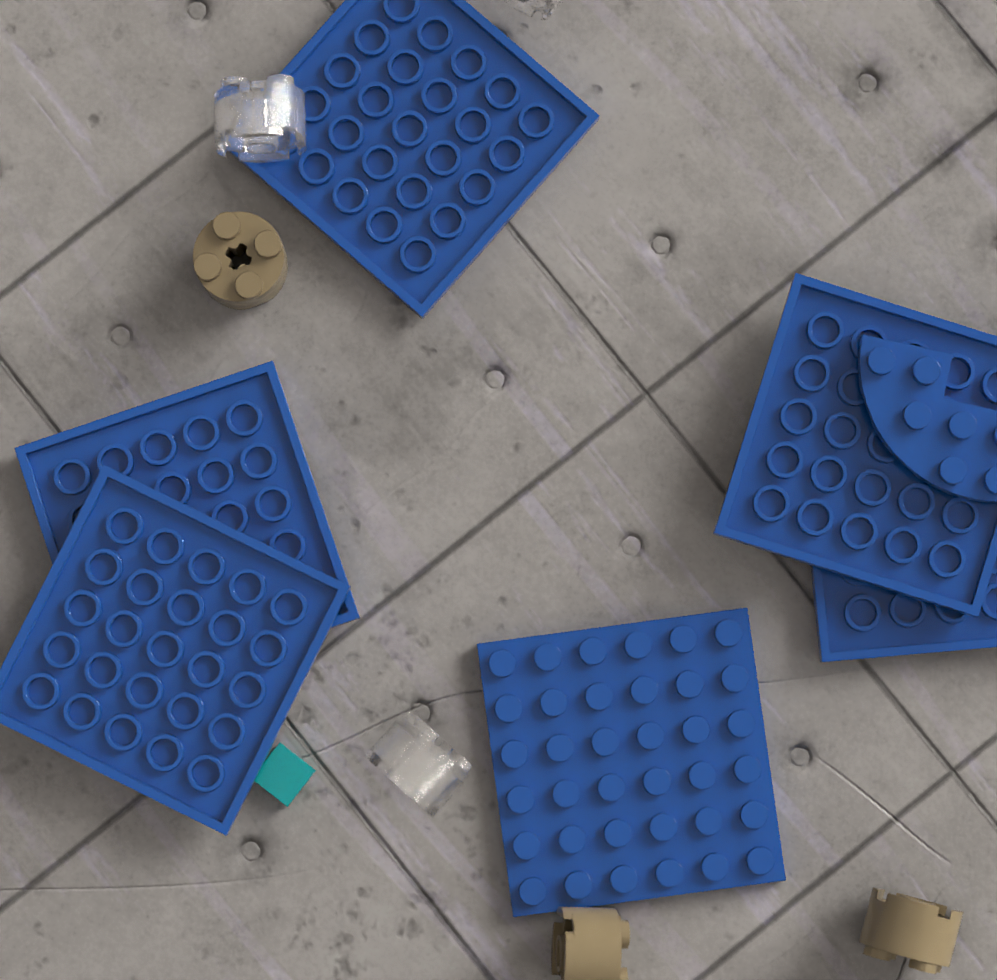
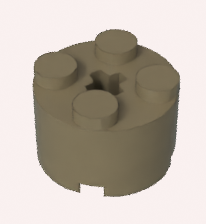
M241 211L222 212L201 230L194 245V271L209 295L223 306L237 310L250 309L273 299L284 285L288 271L285 248L273 226L258 215ZM243 252L246 253L250 264L248 266L241 264L236 270L231 259L234 256L240 257Z
M873 887L859 942L865 945L863 954L885 961L896 960L897 955L910 958L908 967L931 974L941 973L942 966L950 967L963 912L951 910L950 917L945 916L947 906L896 893V895L888 893L887 898L883 899L885 890Z
M559 906L556 913L563 918V923L554 922L551 946L552 975H561V980H628V971L626 967H621L622 949H628L629 921L621 920V916L618 915L615 908Z

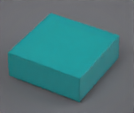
M280 742L263 763L255 782L288 807L317 770Z

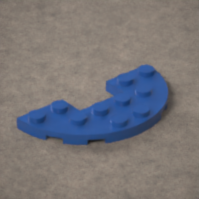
M863 334L860 337L858 351L860 392L871 418V424L890 454H894L905 467L914 473V476L933 488L966 500L997 503V410L944 399L953 354Z

